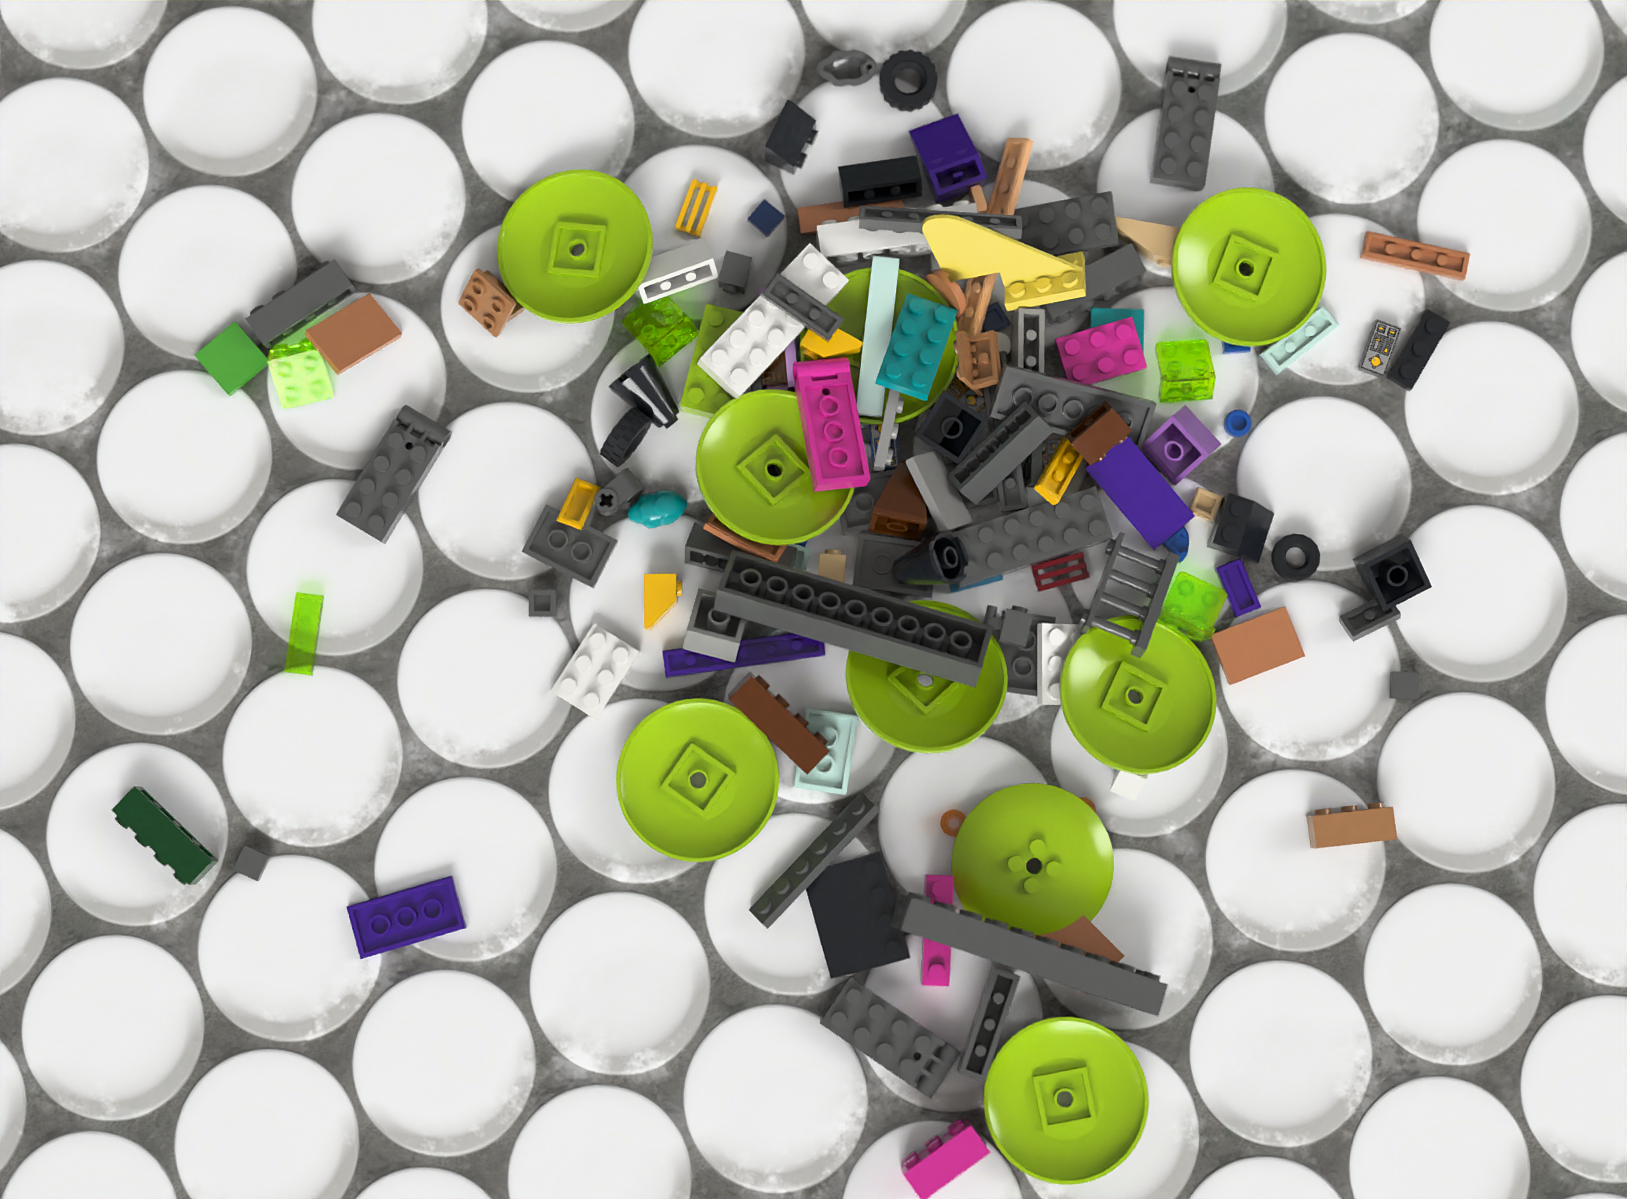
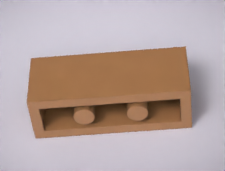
M1384 802L1367 804L1368 809L1358 810L1357 805L1341 807V812L1331 813L1330 808L1314 810V815L1306 816L1310 847L1325 848L1397 839L1393 807H1384Z

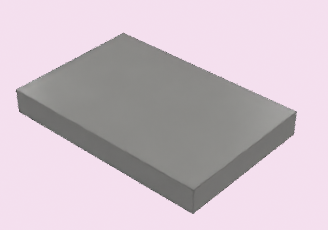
M938 451L913 456L905 461L940 532L952 531L973 522L956 486L947 476L949 472Z

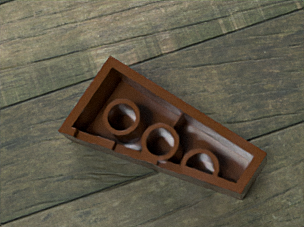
M749 672L728 694V699L808 775L830 752L826 746L829 741L818 731L813 734L807 728L810 723L799 712L794 715L787 708L790 704L779 693L775 696L768 689L770 684L760 675L756 677Z

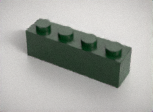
M134 786L112 809L117 815L115 820L125 829L129 827L136 834L134 836L136 841L143 847L149 846L155 852L153 856L163 866L168 864L175 871L173 876L183 885H196L219 861L141 786Z

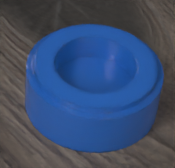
M1234 410L1225 417L1223 425L1226 433L1230 436L1242 437L1250 430L1252 421L1249 414L1245 411Z

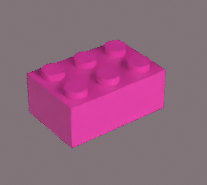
M967 1118L964 1121L957 1119L947 1127L949 1132L942 1137L935 1135L925 1143L926 1148L918 1154L916 1151H913L902 1160L904 1162L900 1166L902 1174L920 1199H928L990 1154L987 1146Z

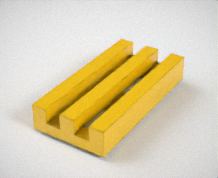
M692 179L677 219L675 230L700 238L718 188ZM698 188L700 190L686 227L682 226L695 190ZM705 191L709 192L710 194L708 196L696 230L692 229V226L698 213L699 207L701 205L702 199L704 197Z

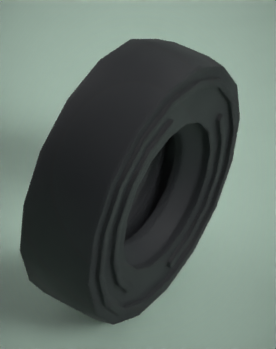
M1290 534L1284 536L1275 544L1272 550L1271 562L1274 570L1280 577L1288 581L1299 582L1308 579L1316 572L1320 564V552L1318 546L1311 538L1303 534ZM1290 548H1299L1305 553L1304 565L1294 568L1287 563L1286 553Z

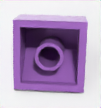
M1185 405L1143 443L1141 450L1176 486L1215 451L1221 443Z

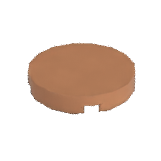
M940 269L933 270L926 276L925 281L941 294L950 308L958 310L955 319H958L965 314L966 311L964 309L967 308V301L962 289L955 281L950 282L947 278L950 275Z

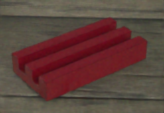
M1083 552L1031 566L1038 592L1090 578ZM1074 560L1079 562L1077 565L1038 574V570ZM1081 569V575L1044 585L1041 584L1040 580Z

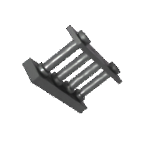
M1120 532L1115 540L1110 539L1105 550V554L1109 556L1089 610L1084 609L1080 617L1079 624L1083 625L1080 634H1086L1090 627L1094 626L1128 640L1129 644L1133 645L1130 654L1141 658L1148 647L1180 556L1170 552L1165 560H1156L1121 546L1125 533ZM1120 556L1155 570V574L1158 575L1156 583L1152 582L1150 584L1112 569L1116 557ZM1108 579L1146 593V597L1150 598L1148 606L1143 605V607L1105 593L1104 589ZM1099 603H1104L1138 617V620L1141 621L1139 630L1135 629L1133 631L1095 616Z

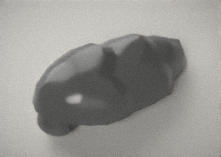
M859 50L834 51L830 57L822 60L817 66L818 74L824 79L829 80L834 86L861 85L869 81L875 75L877 69L872 57Z

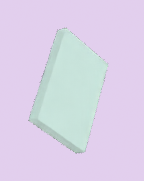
M805 707L804 718L810 723L807 728L813 734L817 731L820 732L829 741L826 746L830 752L808 775L796 765L793 787L846 795L858 715Z

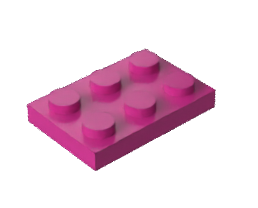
M1132 317L1055 339L1063 371L1068 380L1092 385L1147 368Z

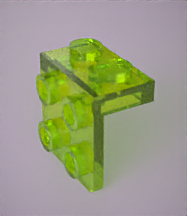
M669 296L646 304L642 303L622 320L623 326L645 348L647 353L652 355L659 368L695 339L699 333L689 316Z
M308 338L300 340L295 345L279 344L274 346L272 350H269L267 363L283 408L289 409L333 397L334 391L324 359Z
M1198 339L1156 343L1155 352L1160 372L1158 393L1160 403L1213 399L1216 375L1207 340Z
M1182 571L1177 574L1158 619L1164 621L1163 625L1177 631L1179 628L1187 632V636L1198 642L1207 641L1212 638L1216 630L1213 626L1227 598V593L1210 583Z

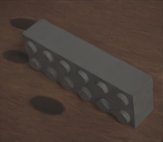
M1096 486L1061 497L1060 501L1054 506L1050 502H1045L950 533L954 538H960L968 556V566L964 567V574L967 573L966 578L961 583L955 584V586L959 590L1109 541L1113 535Z

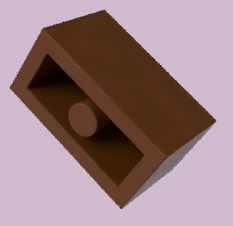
M1104 401L1065 436L1091 466L1095 462L1103 460L1112 447L1123 443L1132 430L1107 401Z

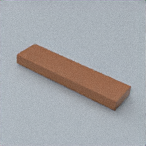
M903 200L861 205L904 208ZM843 201L797 208L801 236L816 234L817 226L821 225L823 221L837 220V223L848 221L847 219L850 217L859 216L860 206L844 208Z
M1367 231L1364 235L1360 258L1463 281L1466 278L1470 253Z

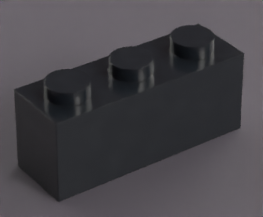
M917 155L838 166L839 184L844 208L922 197V178Z

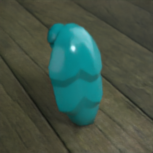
M657 490L654 493L641 495L631 505L627 515L631 521L642 524L648 529L657 528L662 525L672 524L678 520L687 508V501L680 493L673 490Z

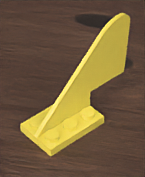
M932 215L923 221L922 231L941 270L950 275L947 277L950 282L1000 272L1005 286V306L1007 311L1086 296L1085 258L1083 251L1055 257L954 215Z

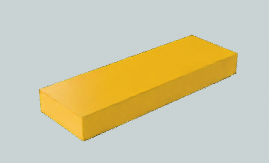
M1065 435L1060 440L1034 487L1053 506L1060 501L1083 459L1082 455Z

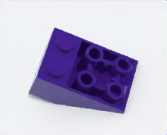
M958 113L908 131L936 204L969 193L970 187L980 185L981 188L985 187L987 182L986 172Z

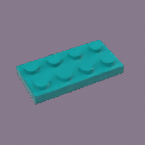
M907 293L875 384L927 401L958 310Z

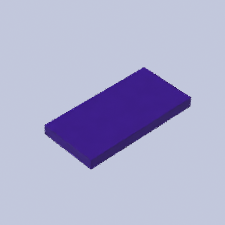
M1129 436L1123 443L1112 447L1103 460L1095 462L1091 466L1089 464L1085 468L1153 550L1195 517L1193 512Z
M453 876L346 907L360 959L467 928Z

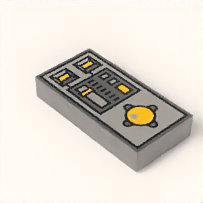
M1376 319L1357 370L1383 379L1402 328Z

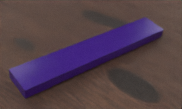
M794 633L741 640L735 662L682 648L662 651L666 678L826 656L824 642Z

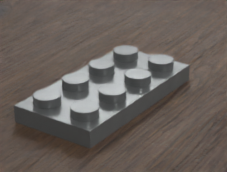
M1111 191L1018 208L1014 211V215L1022 217L1021 239L1014 240L1055 257L1120 245L1113 193Z

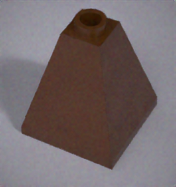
M906 460L898 463L873 508L869 531L921 542L927 522L926 505L905 463Z

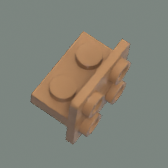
M479 268L473 272L458 302L466 312L494 337H498L506 323L524 310V307L515 300L504 284L488 270L483 272Z
M962 330L955 331L956 341H954V350L958 356L959 363L956 366L957 376L970 390H973L982 397L984 396L983 388L998 384L1001 375L997 333L991 330L968 337Z

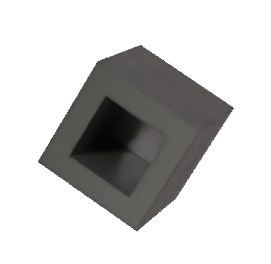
M726 251L718 280L719 287L723 288L722 291L732 295H738V292L745 294L753 264L752 257Z

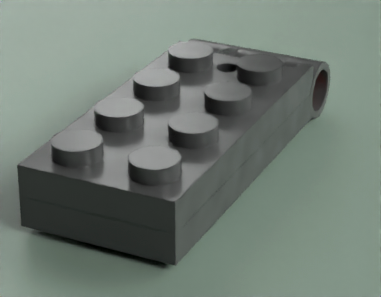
M1173 56L1168 57L1150 183L1200 191L1204 188L1220 83V63Z
M403 406L336 515L386 544L439 455L449 442L452 431L410 406ZM413 444L412 449L408 450V446Z
M852 977L848 979L820 1021L821 1025L929 1098L933 1097L962 1053ZM914 1053H920L921 1057L919 1059H914Z

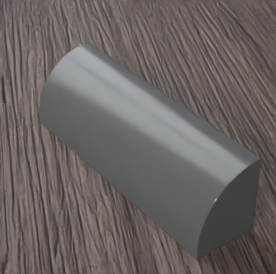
M1024 401L947 476L962 494L977 505L1049 437L1054 430Z
M694 522L685 545V563L724 573L732 550L742 553L746 552L703 529V524ZM787 546L777 563L794 568L797 548Z

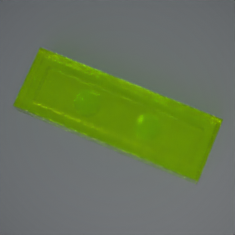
M296 592L284 672L313 676L324 596Z

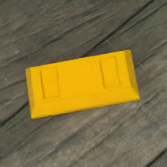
M575 478L556 520L582 530L593 506L595 495L600 490V487Z

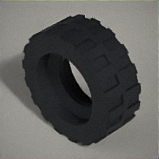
M908 49V51L901 50L896 54L893 53L883 63V68L880 71V93L883 94L885 102H888L892 108L895 107L899 109L898 111L913 112V110L922 109L935 94L938 76L934 63L932 64L930 58L924 56L922 52H915L911 49ZM913 69L920 75L921 85L915 92L904 93L897 88L895 78L901 70Z
M636 407L631 408L608 435L602 445L600 455L616 467H620L642 442L651 427L652 419Z

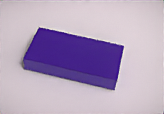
M1241 558L1215 568L1235 618L1261 608Z

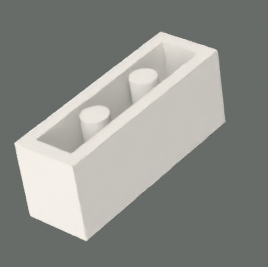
M705 238L651 258L648 271L638 287L644 304L719 277Z

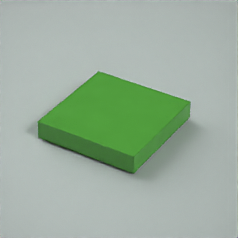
M236 321L194 355L229 396H232L271 363Z

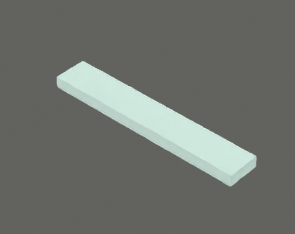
M873 256L856 403L858 415L882 418L885 387L877 385L875 382L891 339L900 260L898 258Z

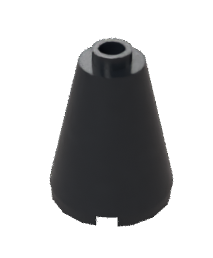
M649 353L608 387L631 407H636L651 418L655 426L658 428L664 426L667 429L679 420L676 415L680 411L654 358Z
M937 532L896 559L893 563V576L902 585H954L961 583L967 573L964 574V567L968 566L966 549L959 537L954 538L950 535L952 532Z

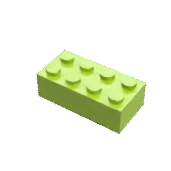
M706 303L680 403L682 412L711 419L723 405L734 399L697 363L744 312Z

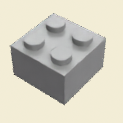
M698 588L682 649L735 662L746 619L714 610L717 593Z

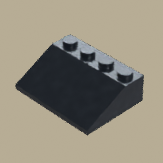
M880 851L827 866L806 888L831 979L910 958L903 931L889 926L896 905Z

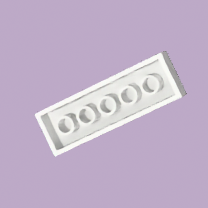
M958 201L949 207H943L941 204L927 207V210L977 213L976 203L969 204V201ZM859 216L850 217L847 219L848 221L837 223V220H826L821 225H818L816 230L818 251L836 268L872 263L873 256L900 259L934 254L924 234L919 232L896 233L890 230L868 231L866 229H859Z
M810 243L781 273L782 276L825 306L831 302L849 281ZM760 295L699 359L697 365L731 397L738 399L806 327Z

